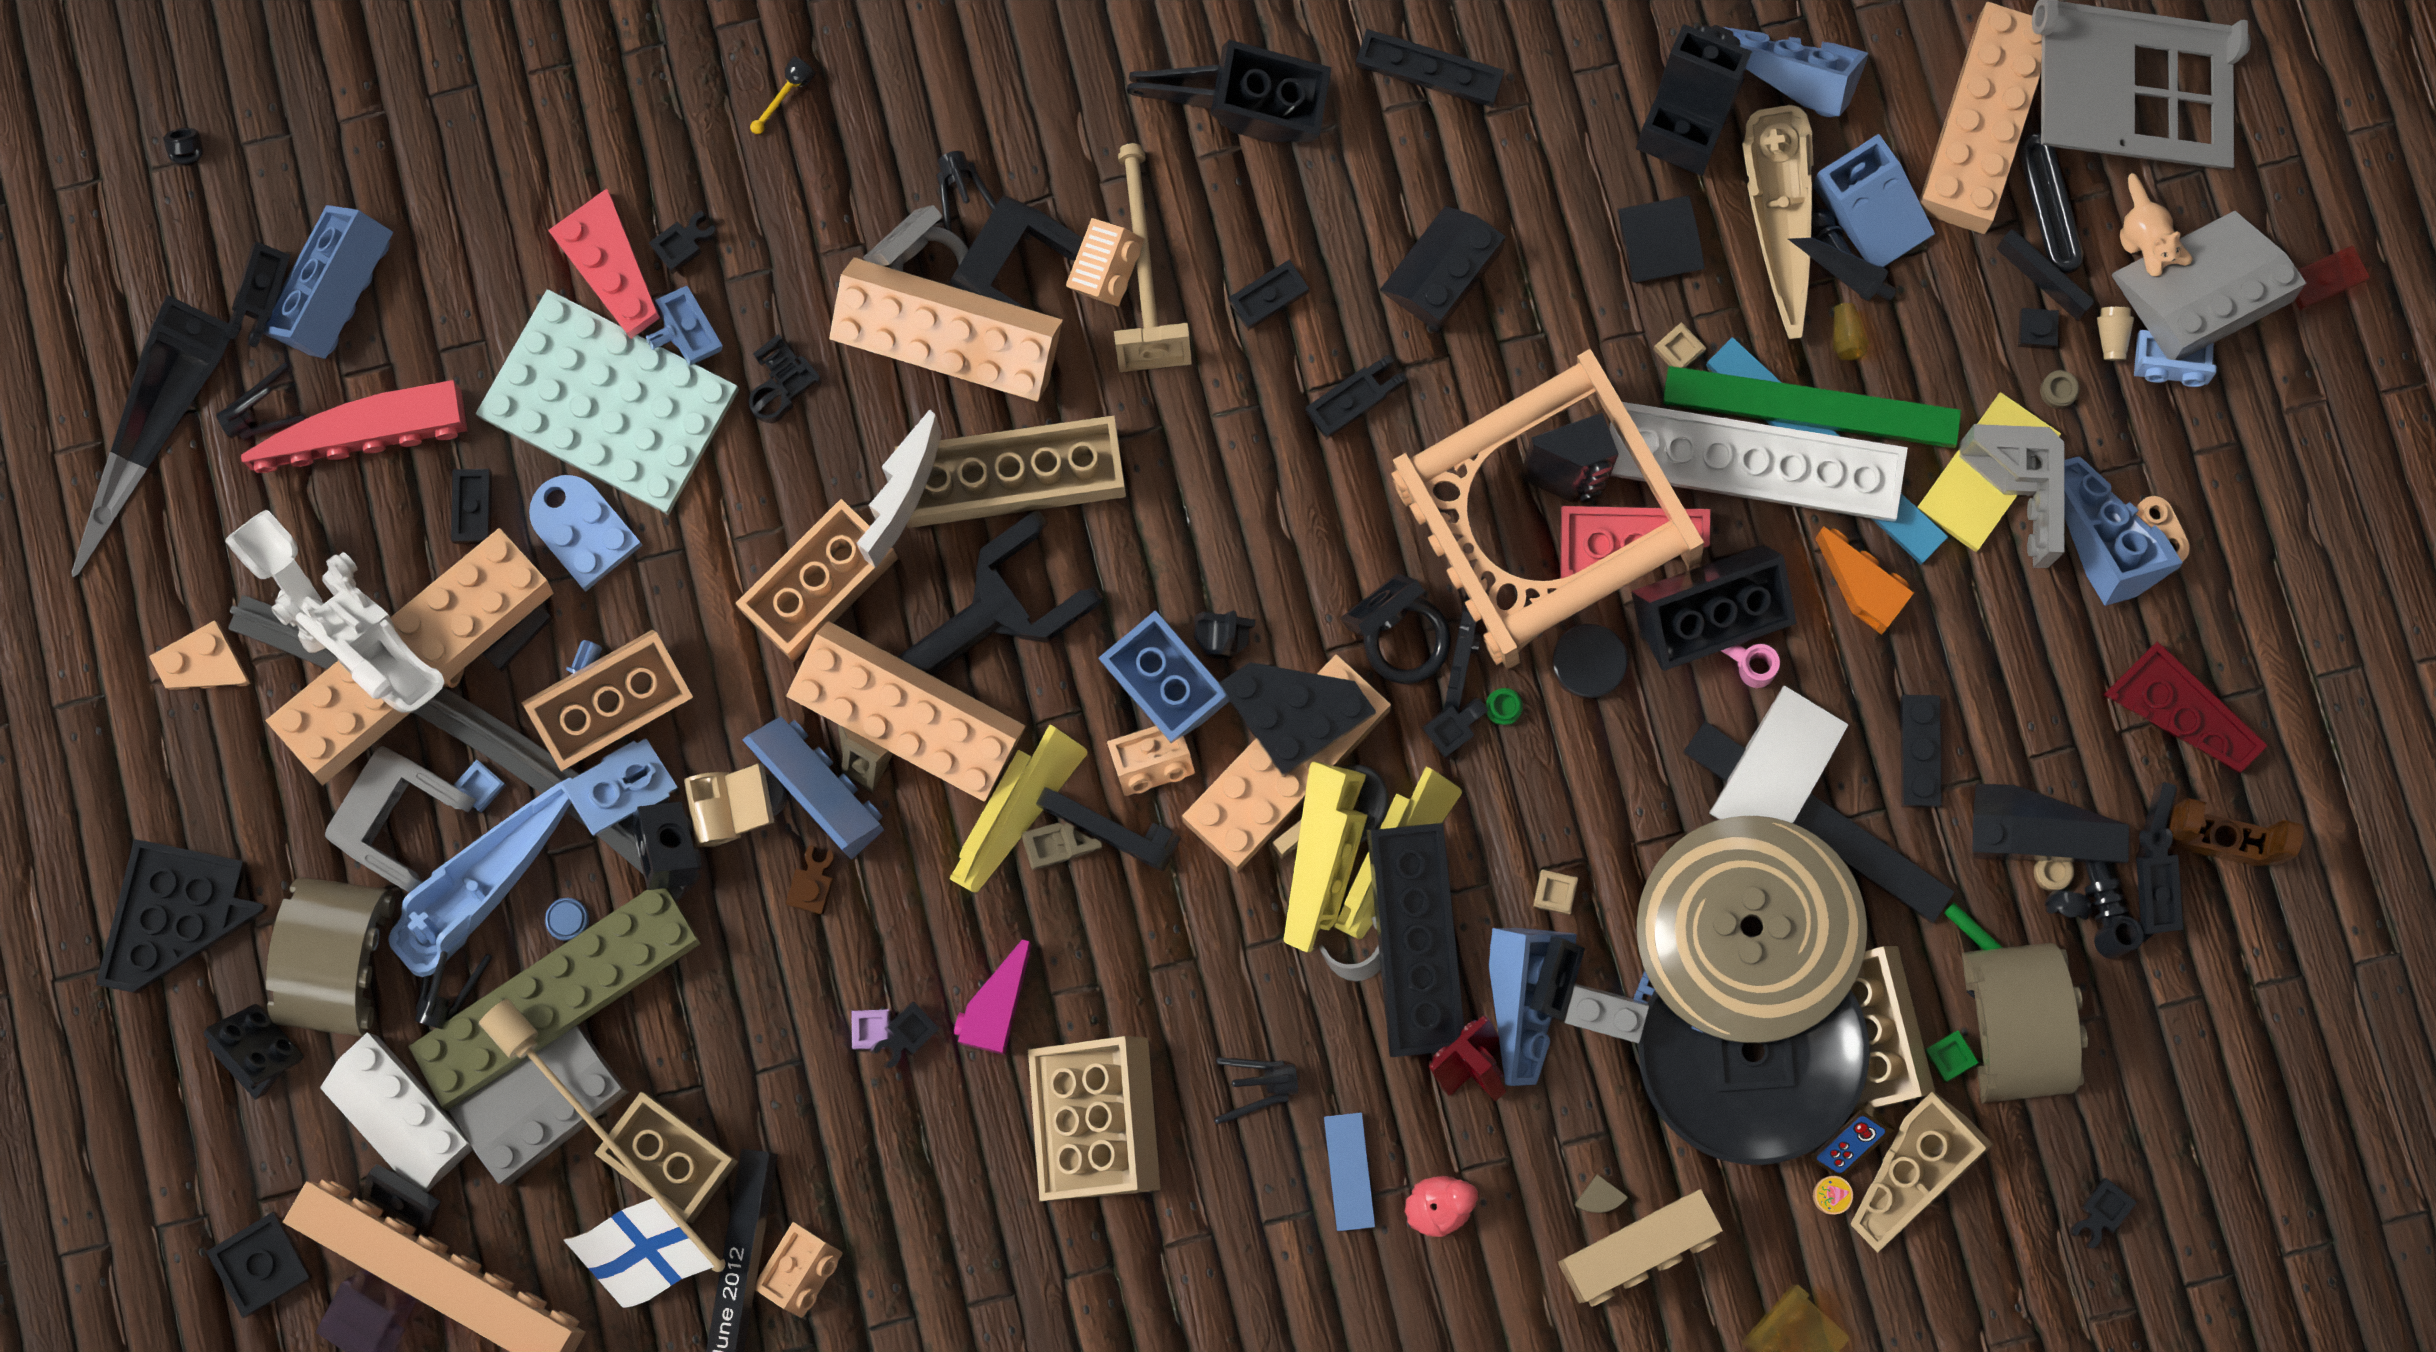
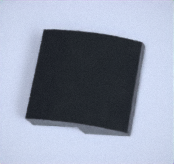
M1689 195L1617 209L1622 242L1626 247L1631 282L1634 283L1705 269L1698 229Z

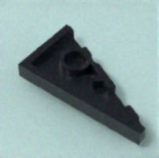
M1467 593L1464 602L1470 600ZM1465 603L1444 709L1452 705L1457 712H1459L1470 653H1478L1481 632L1475 631L1476 622Z

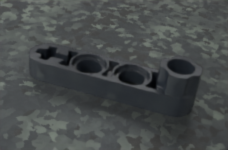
M1048 788L1043 789L1036 802V805L1047 813L1163 872L1182 839L1167 828L1155 823L1151 824L1143 838Z

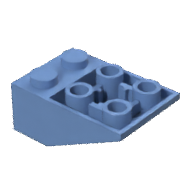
M1877 134L1818 172L1812 185L1865 261L1885 267L1935 234L1900 162L1880 134Z

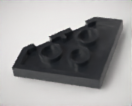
M1249 662L1219 683L1224 694L1282 777L1376 714L1375 709L1356 682L1346 679Z

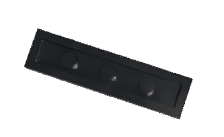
M1366 29L1356 59V67L1489 107L1494 106L1504 75L1503 69L1370 29Z

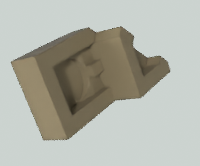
M1067 822L1064 825L1056 823L1026 831L1021 835L1032 870L1070 860L1102 848L1101 841L1087 837L1075 830L1074 826Z

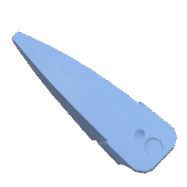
M571 778L556 784L496 825L433 871L429 879L412 890L404 898L401 907V918L392 928L388 939L391 949L414 975L420 977L432 975L436 970L440 953L446 951L448 953V960L466 943L467 937L482 923L520 879L552 835L571 804L570 799L562 788V784L568 782Z

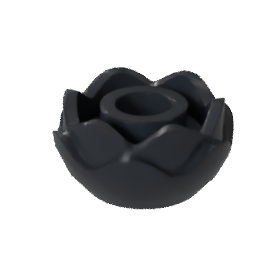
M2055 889L2044 902V906H2047L2046 912L2050 914L2061 913L2066 917L2079 916L2083 920H2087L2089 914H2092L2091 902L2085 894Z

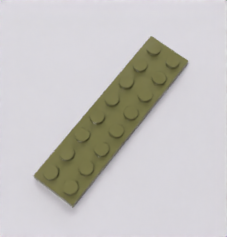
M669 888L646 890L446 1021L442 1029H434L408 1047L440 1106L448 1111L528 1058V1055L522 1059L517 1055L513 1058H508L479 1025L483 1016L495 1005L505 999H509L538 1031L539 1034L535 1039L538 1044L533 1049L536 1053L700 945L701 942Z

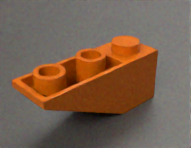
M1823 526L1815 539L1851 612L1882 635L1914 592L1908 589V582L1895 573L1889 575L1878 567L1879 561L1866 551L1858 552L1848 544L1849 539L1843 533L1834 528L1829 530Z

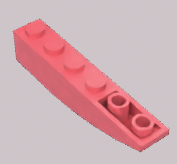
M454 380L380 393L348 402L311 416L271 436L241 454V459L252 471L255 470L256 473H269L276 471L277 466L280 465L307 466L313 463V459L327 457L329 460H340L349 457L351 452L362 450L364 453L382 452L386 449L385 446L400 444L402 447H411L421 444L422 439L436 437L437 440H450L456 438L458 433L468 431L462 390Z

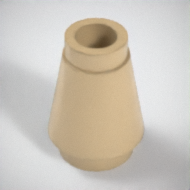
M2105 307L2100 309V317H2097L2104 360H2126L2134 317L2131 316V308Z

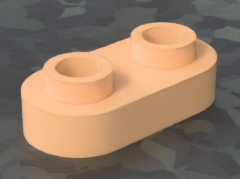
M2150 496L2143 499L2136 506L2139 510L2136 515L2149 527L2152 528L2156 525L2166 535L2169 542L2176 545V553L2183 562L2189 554V542L2171 505L2165 499L2158 496ZM2149 510H2158L2160 512V519H2153L2149 514Z

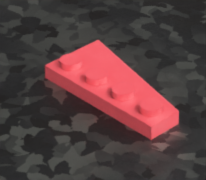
M608 189L602 191L548 230L630 339L660 319Z
M1562 506L1560 579L1580 572L1669 522L1663 509ZM1685 509L1704 541L1703 549L1710 546V509Z

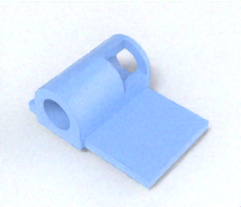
M647 739L639 743L633 741L602 758V762L597 766L562 784L563 790L593 836L632 814L635 816L638 806L668 803L669 794L678 788Z

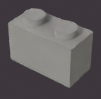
M1575 983L1565 1023L1639 1043L1649 1005L1632 998Z

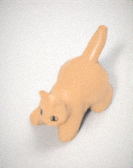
M2131 173L2128 177V184L2134 201V208L2125 216L2123 228L2120 230V240L2125 251L2129 253L2142 251L2147 273L2156 277L2162 274L2163 269L2167 265L2180 264L2186 266L2191 264L2193 258L2180 242V232H2174L2171 214L2165 207L2150 201L2137 175Z

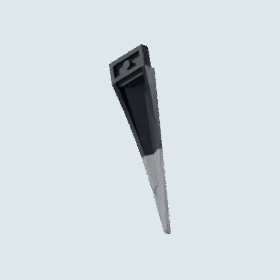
M169 295L165 296L148 331L72 569L73 577L79 574L147 468L221 360L230 341V338L226 337L228 323Z

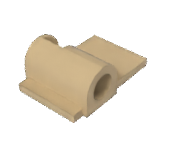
M756 764L731 774L729 772L704 773L688 777L684 780L697 847H715L741 838L740 834L774 822L764 764Z

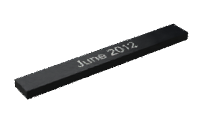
M741 1149L722 1257L725 1260V1268L720 1271L706 1352H744L778 1157L776 1153Z

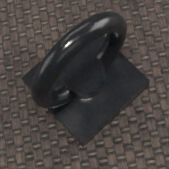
M1396 574L1340 617V620L1348 630L1364 636L1367 658L1379 675L1394 683L1414 684L1428 679L1441 668L1450 648V630L1442 612L1430 601L1419 597L1425 592L1416 579L1401 574ZM1407 611H1415L1424 615L1433 625L1436 635L1435 648L1430 658L1421 666L1408 670L1399 669L1384 659L1379 647L1380 631H1385L1396 625L1406 616Z

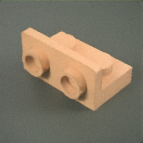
M1157 726L1107 741L1125 796L1143 793L1150 788L1169 782H1177L1195 773L1184 736L1170 743Z
M793 1222L756 1280L755 1290L784 1310L802 1318L807 1310L816 1302L817 1294L827 1278L836 1270L842 1252Z

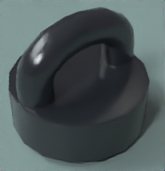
M194 128L175 129L163 137L167 155L172 162L191 164L198 161L203 155L200 134ZM193 152V153L190 154V155H185V156H183V155H178V154H186V153Z

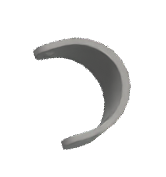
M1373 917L1371 919L1374 924V927L1377 930L1376 917ZM1323 945L1319 946L1331 970L1344 979L1352 981L1366 980L1377 974L1381 969L1379 947L1365 961L1350 965L1335 961L1330 957Z

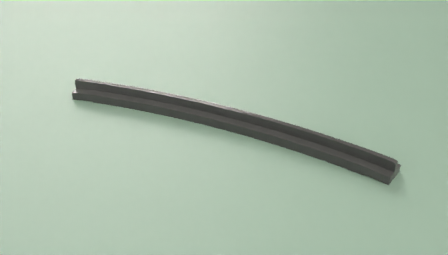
M244 595L241 596L237 607L232 605L230 613L233 614V618L228 627L232 632L282 650L326 670L338 661L337 657L327 648L316 653H309L302 646L298 637V626L293 627L290 623L287 625L281 623L271 609L273 606ZM442 687L427 703L412 712L485 755L541 794L568 778L573 779L579 775L569 767L560 771L550 753L445 687ZM571 802L566 812L587 827ZM632 815L597 834L599 838L643 874L631 826L634 818ZM698 872L695 874L692 885L669 888L677 903L702 877Z

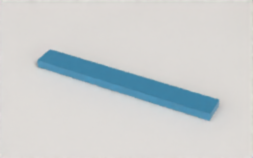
M1733 337L1706 364L1713 373L1780 382ZM1765 420L1770 426L1839 436L1830 429ZM1902 493L1900 494L1895 522L1871 518L1920 565L1948 538L1940 528Z

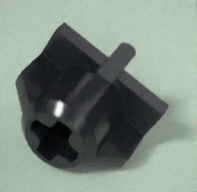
M1234 610L1225 614L1202 612L1195 615L1194 639L1208 657L1232 659L1248 645L1249 629L1255 627V619L1237 617V613Z

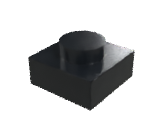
M2022 308L2019 312L2018 347L2055 350L2058 346L2059 310Z

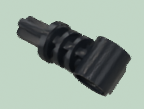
M2085 862L2091 885L2084 888L2085 894L2089 897H2095L2096 901L2091 906L2093 910H2099L2100 913L2095 916V921L2103 923L2104 926L2095 934V947L2103 957L2117 959L2138 948L2155 933H2143L2141 921L2137 922L2130 918L2128 907L2120 905L2125 900V896L2117 894L2116 890L2120 889L2123 883L2121 878H2112L2109 864ZM2116 933L2121 938V942L2117 939Z

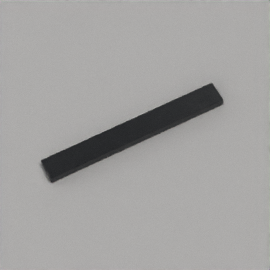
M1704 721L1683 751V754L1727 783L1728 778L1746 749ZM1811 793L1793 824L1815 834L1827 843L1848 867L1930 923L1935 922L1954 894L1952 889Z

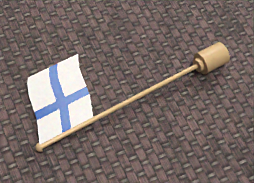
M505 999L489 1010L479 1022V1025L508 1058H513L517 1055L522 1059L528 1055L653 1197L624 1208L591 1231L564 1239L565 1243L623 1308L631 1307L650 1300L685 1277L710 1268L715 1272L722 1271L725 1268V1260L722 1259L720 1261L534 1052L533 1049L538 1044L535 1039L539 1033L509 999Z

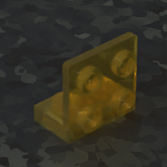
M1797 1284L1790 1286L1741 1343L1751 1352H1839L1848 1342L1849 1336L1807 1299L1809 1294Z

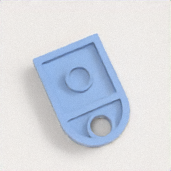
M573 475L551 478L537 489L531 500L529 514L535 532L585 592L642 546V543L595 487L583 478ZM554 490H561L565 492L566 496L564 503L557 508L549 507L547 505L549 493Z

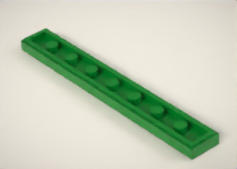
M1668 366L1662 403L1670 406L1949 448L1957 446L1961 416L1960 409Z

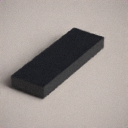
M2011 229L1996 249L2077 321L2094 303L2087 293L2015 230Z

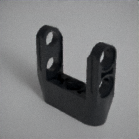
M1003 194L949 283L955 288L1027 309L991 286L1023 232H1027L1069 260H1076L1083 238L1038 209Z

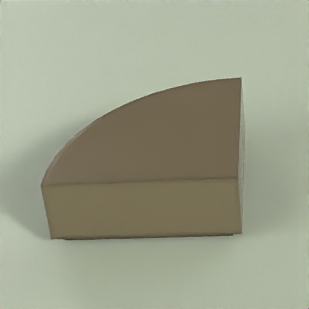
M1596 1174L1574 1206L1586 1212L1603 1213L1617 1208L1628 1197Z

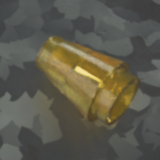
M1853 303L1839 304L1834 308L1833 350L1837 352L1838 358L1842 360L1861 358L1867 353L1866 347L1869 345V340L1856 310V305Z

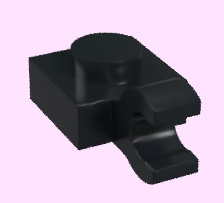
M1474 698L1459 712L1452 705H1449L1424 724L1421 729L1440 754L1446 758L1474 736V733L1468 726L1484 715L1488 709L1480 698Z

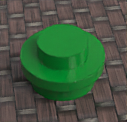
M1497 689L1487 698L1486 707L1488 711L1486 713L1490 720L1498 725L1513 724L1521 716L1523 710L1522 699L1512 689Z

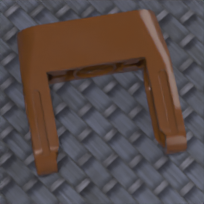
M2190 798L2174 806L2170 814L2167 829H2170L2172 832V847L2251 866L2281 865L2295 858L2300 851L2304 837V825L2301 823L2281 820L2268 828L2204 814L2207 802ZM2216 829L2222 830L2228 835V847H2222L2216 842ZM2260 840L2259 845L2263 847V853L2259 854V848L2249 844Z

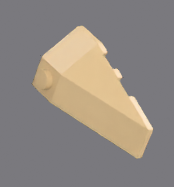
M1932 1091L1904 1118L1891 1148L1887 1151L1873 1183L1870 1185L1851 1222L1852 1227L1878 1253L1967 1171L1993 1144L1964 1114Z

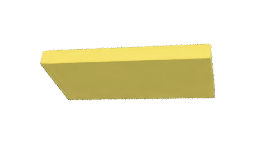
M2001 392L1977 423L1982 425L2050 427L2058 436L2061 435L2060 432ZM1959 448L1917 508L1934 524L1977 552L2017 495L2002 494L1959 457Z

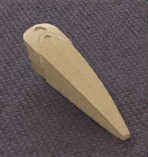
M1787 105L1761 109L1753 113L1746 124V135L1742 146L1747 176H1749L1747 187L1764 261L1785 330L1789 339L1803 336L1810 256L1788 239L1811 237V166H1814L1812 131L1808 115L1800 107Z

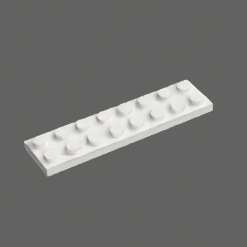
M1622 402L1671 486L1895 522L1897 519L1907 447ZM1610 422L1609 430L1619 453L1611 476L1646 482L1615 427Z

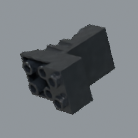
M1685 24L1682 25L1670 52L1655 101L1642 127L1636 150L1703 176L1744 82V71L1752 51L1740 47V40L1733 36V31L1718 25H1713L1712 27L1704 25L1699 30Z

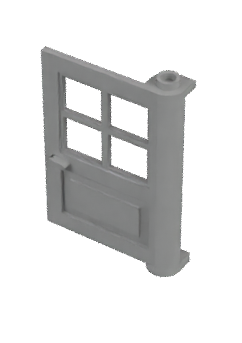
M2058 0L2037 1L2032 14V29L2034 33L2042 35L2041 145L2227 170L2234 168L2233 64L2246 55L2250 49L2251 38L2248 34V20H2240L2231 26L2061 2ZM2135 46L2168 51L2169 90L2135 85ZM2178 52L2211 57V96L2178 91ZM2135 94L2169 99V138L2135 134ZM2178 100L2211 105V144L2178 140Z

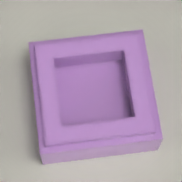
M852 1011V1049H871L876 1042L889 1039L891 1035L884 1028L891 1022V1011Z

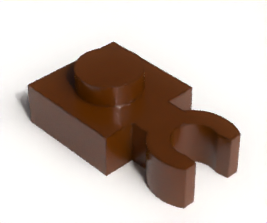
M809 845L805 852V860L808 864L807 871L796 868L785 904L793 908L823 915L833 884V879L824 876V873L834 864L835 853L828 850L826 859L818 863L814 861L816 847Z

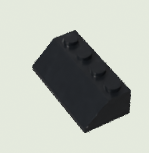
M1603 413L1532 437L1521 472L1523 481L1570 502L1581 499V502L1585 503L1602 496L1601 491L1606 489L1619 455Z
M1764 544L1631 591L1638 626L1663 671L1797 623L1784 555Z

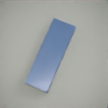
M1362 1113L1324 1117L1337 1232L1374 1228L1375 1223Z

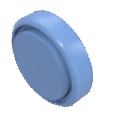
M561 898L552 903L548 908L545 924L552 936L562 941H570L588 928L589 913L586 907L578 900Z

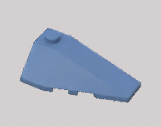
M1526 928L1492 929L1489 971L1505 1085L1537 1084L1550 1044L1547 1032L1552 1017L1530 1009V1004L1551 936L1563 938L1576 944L1577 934Z

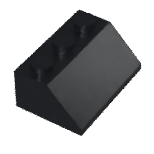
M1444 206L1380 288V291L1439 333L1501 253L1506 236L1477 215Z

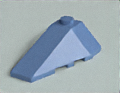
M1723 27L1733 31V36L1740 40V47L1752 51L1745 69L1802 106L1815 110L1821 116L1839 117L1850 105L1866 64L1868 52L1829 42H1822L1821 48L1803 46L1801 38L1789 37L1788 40H1778L1776 42L1769 41L1770 37L1765 33Z
M2078 456L2064 460V518L2085 573L2105 606L2135 598L2180 568L2183 562L2166 535L2156 525L2152 528L2149 527L2136 515L2139 510L2130 502L2125 505L2111 492V484Z

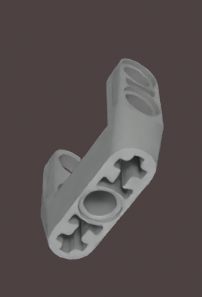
M381 746L369 759L326 829L325 837L356 861L410 893L423 883L418 874L371 845L409 783L414 784L446 805L452 806L455 809H462L468 813L476 799L458 790L455 786L421 765L385 746Z

